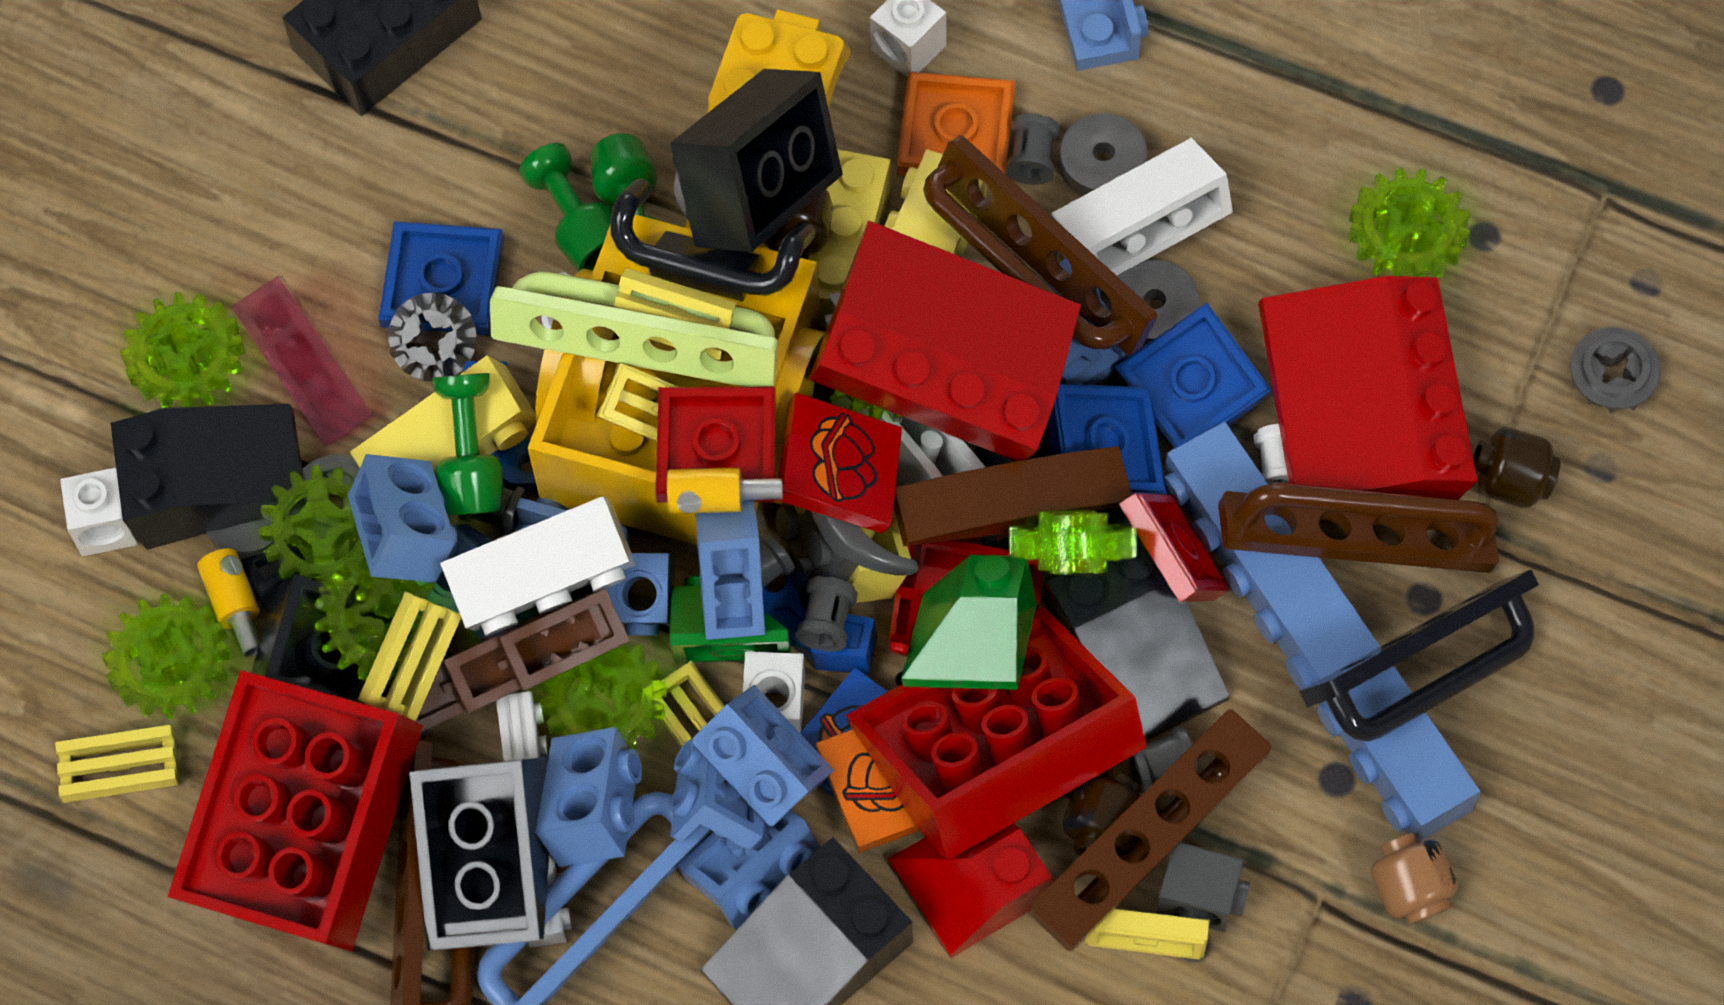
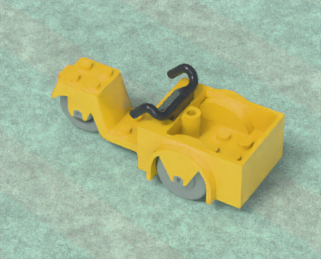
M777 9L774 19L750 13L741 14L736 20L710 91L707 113L764 68L821 72L829 109L836 83L845 63L850 58L851 49L839 36L821 32L818 19ZM636 179L619 194L615 201L610 218V226L594 270L581 269L575 274V277L619 285L623 272L628 268L737 302V307L751 309L765 316L771 322L775 330V338L779 342L777 378L774 387H776L775 479H778L788 402L795 393L813 398L815 382L809 380V376L826 333L818 330L821 322L817 262L801 258L803 251L815 237L814 226L807 221L798 222L785 236L778 252L770 250L763 243L753 252L695 247L688 220L685 227L635 214L637 209L652 193V188L648 181ZM553 319L550 329L559 330L562 329V326ZM601 326L592 328L594 333L603 339H619L617 334L609 328ZM648 339L658 349L664 351L676 349L673 346ZM545 349L536 392V426L527 448L539 498L556 501L570 510L604 496L611 501L617 518L622 525L698 545L695 513L669 514L668 503H657L656 501L657 442L596 417L606 397L605 394L608 386L612 383L618 363ZM724 351L720 361L733 360L726 351ZM628 365L678 387H743ZM628 379L626 380L623 390L658 404L657 391ZM621 401L617 402L615 411L657 428V416ZM775 500L773 503L782 505L783 502ZM754 502L755 512L757 510L759 502Z

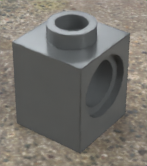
M1180 843L1171 852L1159 895L1156 914L1209 920L1210 929L1225 932L1230 914L1242 917L1250 882L1239 879L1244 860Z

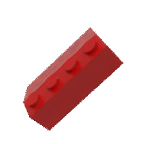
M868 220L809 380L1012 460H1027L1038 450L1052 411L1081 304Z
M1381 276L1264 297L1258 302L1289 484L1459 500L1477 482L1438 277Z
M1044 606L1035 611L1018 690L903 687V684L846 715L849 725L917 828L947 861L1147 748L1136 697Z
M240 670L167 897L352 952L423 725L398 713Z

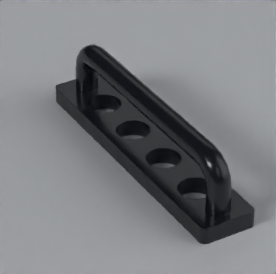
M1532 569L1487 587L1300 690L1299 692L1306 707L1308 708L1327 701L1335 720L1346 734L1356 740L1369 742L1380 739L1517 661L1530 650L1534 640L1533 619L1522 597V594L1539 585ZM1500 606L1502 607L1511 626V636L1507 640L1368 718L1360 715L1348 692L1349 690Z

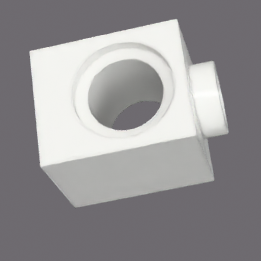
M887 0L870 17L871 51L906 77H908V72H920L946 46V12L931 0Z
M116 468L60 479L67 530L82 557L138 545L137 537L123 522Z
M745 652L743 692L755 684L764 695L770 693L784 695L788 700L782 707L777 709L801 733L805 687L803 654Z

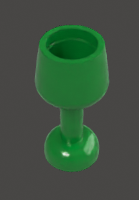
M617 133L604 137L593 147L591 151L592 187L596 196L602 202L614 207L619 194L636 179L648 181L653 192L657 182V172L639 138L627 133ZM643 204L637 209L635 213L636 215L658 220L654 217L645 215Z
M561 143L543 145L531 152L523 160L519 167V175L525 184L533 189H548L564 215L555 230V241L558 248L578 271L581 269L593 271L610 226L612 209L599 202L582 204L566 178L572 167L570 152Z
M490 373L432 377V384L436 394L443 399H451L456 456L442 459L437 464L434 473L439 490L445 501L444 506L447 515L500 511L503 492V465L494 455L479 454L474 397L482 396L488 390Z

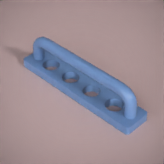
M652 792L643 794L633 801L635 823L633 829L628 831L627 841L654 815H661L672 823L673 813L669 810V804L673 795ZM700 824L683 842L675 839L522 998L504 983L501 974L503 968L529 941L492 945L481 959L477 974L480 989L492 1005H545L678 868L677 864L699 846L713 831ZM609 859L570 865L547 889L545 925Z

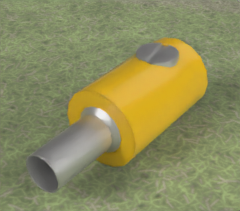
M740 468L668 470L669 514L741 512L743 500L783 499L782 478L742 479Z
M232 548L213 551L202 557L197 563L198 571L220 627L234 629L243 655L245 657L254 656L257 654L260 641L252 621L259 615L260 610L237 551Z

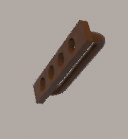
M960 135L948 142L938 167L927 176L923 188L925 199L933 211L998 271L1058 295L946 191L947 189L1064 298L1081 304L1080 312L1094 324H1090L1080 314L1078 315L1072 339L1082 346L1091 349H1108L1117 345L1127 355H1131L1142 348L1157 319L1156 311L964 136ZM979 179L990 188L993 197L992 202L987 200L981 193L978 183ZM1018 215L1028 222L1032 231V238L1025 235L1020 229L1017 219ZM1057 251L1065 255L1069 260L1072 274L1067 273L1060 266L1057 260ZM1097 288L1103 290L1109 297L1112 311L1100 303L1097 297Z
M1287 483L1262 485L1251 490L1249 493L1226 491L1218 502L1222 543L1226 549L1483 573L1492 572L1499 562L1495 539L1499 519L1493 508L1480 502ZM1266 515L1280 516L1289 524L1291 533L1281 535L1273 532L1266 525L1264 517ZM1331 520L1340 525L1344 531L1345 539L1335 540L1326 536L1320 529L1319 521ZM1384 525L1392 529L1398 537L1399 544L1389 545L1380 541L1373 531V526ZM1427 530H1437L1444 533L1450 539L1452 549L1443 550L1434 546L1428 539Z
M1231 709L1227 710L1032 903L1029 910L1030 916L1066 950H1075L1269 755L1272 748L1271 744L1238 713ZM1202 756H1216L1198 775L1195 768L1196 761ZM1165 795L1177 796L1159 815L1157 814L1155 808L1157 799ZM1129 834L1137 836L1130 852L1117 855L1115 842L1118 838ZM1085 875L1096 876L1078 895L1075 894L1074 883L1078 878Z
M419 739L409 772L465 764L452 759L432 757L433 742ZM408 773L400 805L390 1005H470L474 985L475 946L452 948L450 992L446 1000L440 1002L420 1000L424 911L410 774Z

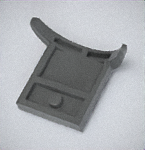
M784 502L777 510V532L781 540L787 543L791 560L795 566V571L791 573V577L796 591L801 592L806 611L809 603V596L806 593L807 582L816 576L835 577L847 582L858 565L873 571L896 576H909L918 571V564L915 560L901 557L884 549L869 538L859 526Z

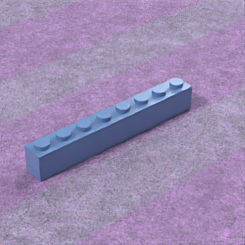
M1225 421L1167 453L1163 477L1166 493L1173 495L1180 507L1184 505L1195 521L1192 523V527L1208 552L1214 550L1225 565L1223 574L1233 593L1239 598L1246 596L1256 611L1254 619L1262 636L1270 644L1277 642L1288 658L1285 661L1288 673L1298 688L1302 690L1380 647L1320 558L1230 550L1223 546L1218 502L1226 491L1249 493L1259 486L1268 484ZM1266 515L1264 517L1266 525L1273 532L1281 535L1291 533L1289 524L1280 516ZM1394 666L1348 691L1358 712L1365 718L1374 715L1412 693ZM1327 701L1319 703L1320 706L1317 707V712L1325 729L1333 737L1341 736L1351 751L1349 760L1355 773L1364 784L1373 783L1384 800L1381 803L1383 812L1397 832L1405 831L1406 834L1414 832L1417 841L1420 842L1474 810L1481 791L1426 712L1380 739L1365 742L1352 738L1342 730L1335 720Z

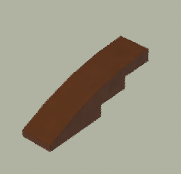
M1115 446L1009 462L895 487L893 507L903 546L1004 534L1015 526L1063 521L1074 513L1121 508L1119 504L1130 497L1132 492L1120 448Z
M606 588L574 599L571 603L547 613L533 616L507 630L484 637L446 654L416 720L417 723L423 725L422 732L465 711L470 713L519 689L523 691L629 642L630 640ZM394 678L388 681L390 687L394 681Z

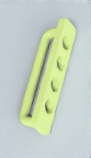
M554 272L527 274L519 279L512 288L497 286L490 299L491 337L495 340L743 387H774L777 378L779 342L775 338V330L765 316L751 309L736 306L730 329L614 308L616 296L620 290L618 284ZM636 291L632 292V296L664 306L670 304L686 309L689 314L719 323V317ZM548 316L554 318L561 324L562 329L552 330L539 324L535 317ZM596 326L609 328L617 334L619 339H603L596 335L592 328ZM661 337L667 339L676 349L672 351L658 349L650 343L648 338ZM705 349H722L729 353L733 360H715L707 354Z

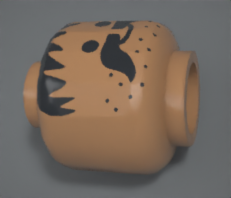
M1414 832L1381 845L1385 857L1372 865L1371 876L1386 911L1391 917L1399 919L1405 917L1408 925H1412L1452 908L1449 899L1456 894L1458 882L1439 842L1435 840L1418 842Z

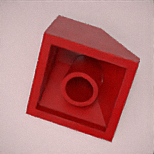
M1015 823L948 861L926 837L888 859V863L950 958L1028 913L1032 903L1052 884V875L1022 830Z

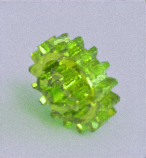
M1400 167L1396 169L1393 181L1389 182L1384 175L1379 173L1375 176L1373 190L1362 186L1359 190L1358 204H1352L1349 222L1353 224L1350 227L1349 242L1360 243L1356 255L1359 261L1367 260L1371 257L1374 259L1372 274L1377 276L1387 268L1393 271L1392 276H1403L1404 273L1411 274L1414 277H1424L1425 271L1429 270L1433 276L1439 279L1443 277L1446 263L1454 266L1458 264L1462 252L1461 248H1466L1470 230L1466 229L1470 212L1466 209H1458L1462 198L1460 191L1449 194L1444 192L1446 178L1442 176L1432 184L1426 181V169L1420 168L1416 173L1415 179L1407 178L1406 172ZM1435 212L1438 213L1442 221L1436 218ZM1373 220L1376 222V227H1375V228H1374V225H1373ZM1375 229L1383 234V240L1379 238Z
M181 292L175 293L173 305L165 306L159 298L154 299L153 306L156 312L149 316L144 312L138 311L135 317L140 326L139 330L125 329L123 333L130 347L120 350L125 366L128 367L125 372L131 385L138 386L142 398L147 402L158 394L157 398L162 408H170L174 400H181L183 407H193V399L201 397L208 406L213 404L211 391L217 387L222 391L229 392L232 387L226 375L228 373L241 374L243 370L237 356L245 353V346L241 336H238L241 332L235 318H227L224 305L220 302H217L208 309L205 296L200 293L193 299L192 304L185 303ZM194 324L204 326L205 328H198ZM161 375H168L173 380L161 377Z
M313 465L311 479L305 481L296 471L291 472L290 479L293 487L287 491L280 486L274 485L271 490L278 504L276 506L262 505L260 510L263 517L272 521V525H265L258 529L261 540L275 542L264 551L268 562L281 558L284 560L278 571L283 579L288 578L296 571L300 573V576L312 580L313 578H320L321 583L329 586L333 584L332 577L339 575L347 585L353 584L351 569L356 565L366 571H369L352 510L342 511L330 501L329 493L338 495L349 502L348 494L354 480L349 485L345 484L343 468L336 467L331 478H323L319 465ZM308 496L307 504L297 515L287 516L295 503ZM327 517L328 523L332 528L328 529L327 538L317 539L314 530L310 529L316 527V518ZM358 537L352 550L336 561L335 554L346 541H354ZM286 544H291V546L302 545L313 554L314 563L297 557Z
M1045 510L1039 512V524L1027 523V525L1009 527V555H1012L1014 558H1025L1026 560L1038 559V570L1050 571L1051 574L1107 572V560L1119 561L1120 559L1136 557L1137 528H1133V526H1120V524H1108V513H1097L1096 510Z
M364 557L361 560V566L352 559L340 567L342 576L333 574L324 582V586L331 594L322 595L316 600L315 606L327 612V616L314 624L315 630L329 631L331 639L323 645V651L326 653L338 649L343 654L337 666L341 670L352 663L358 664V678L361 680L367 679L393 621L391 620L384 625L382 619L363 616L374 610L376 616H385V619L394 618L405 591L427 600L426 596L435 588L432 582L419 586L413 580L371 577L366 558ZM359 584V590L355 592L357 603L351 608L345 609L349 593L354 586ZM419 610L412 625L411 635L407 643L411 642L423 615L421 610ZM405 646L401 650L389 680L397 674V668L399 669L400 667L399 660Z
M161 594L159 607L150 608L149 604L144 599L138 601L140 614L135 618L124 612L119 615L125 627L122 632H107L106 638L116 650L102 653V660L107 669L112 670L106 675V678L113 690L121 689L118 695L124 705L130 707L138 701V707L145 717H150L156 706L161 707L167 719H173L176 706L182 704L191 714L195 713L196 703L194 699L202 695L206 699L213 700L216 696L210 686L212 680L226 681L228 678L224 666L219 663L232 659V653L227 643H223L228 636L221 622L213 623L215 617L207 605L195 612L196 607L190 596L185 595L178 606H173L168 594ZM193 631L203 639L204 653L199 652L197 647L192 645L194 642L191 636ZM131 660L136 661L138 666L142 667L140 670L143 677L141 682L132 675Z
M623 644L558 674L557 677L543 681L544 692L550 696L541 699L540 704L543 715L551 716L547 721L550 734L554 736L564 732L563 736L596 731L590 728L601 730L616 727L630 749H635L638 753L636 738L639 735L651 740L656 736L654 725L650 719L663 720L665 718L664 704L654 700L667 697L665 682L657 681L661 675L657 661L644 664L646 658L644 647L638 645L627 653ZM578 678L579 685L577 691L568 695L569 702L566 703L568 691L573 682ZM593 685L598 688L600 693H604L608 699L613 698L615 712L611 710L608 703L604 704L599 697L595 698ZM642 694L640 706L635 715L630 719L628 716L630 707L640 701L638 695Z

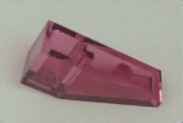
M283 275L275 277L231 306L325 446H328L373 416L313 319Z

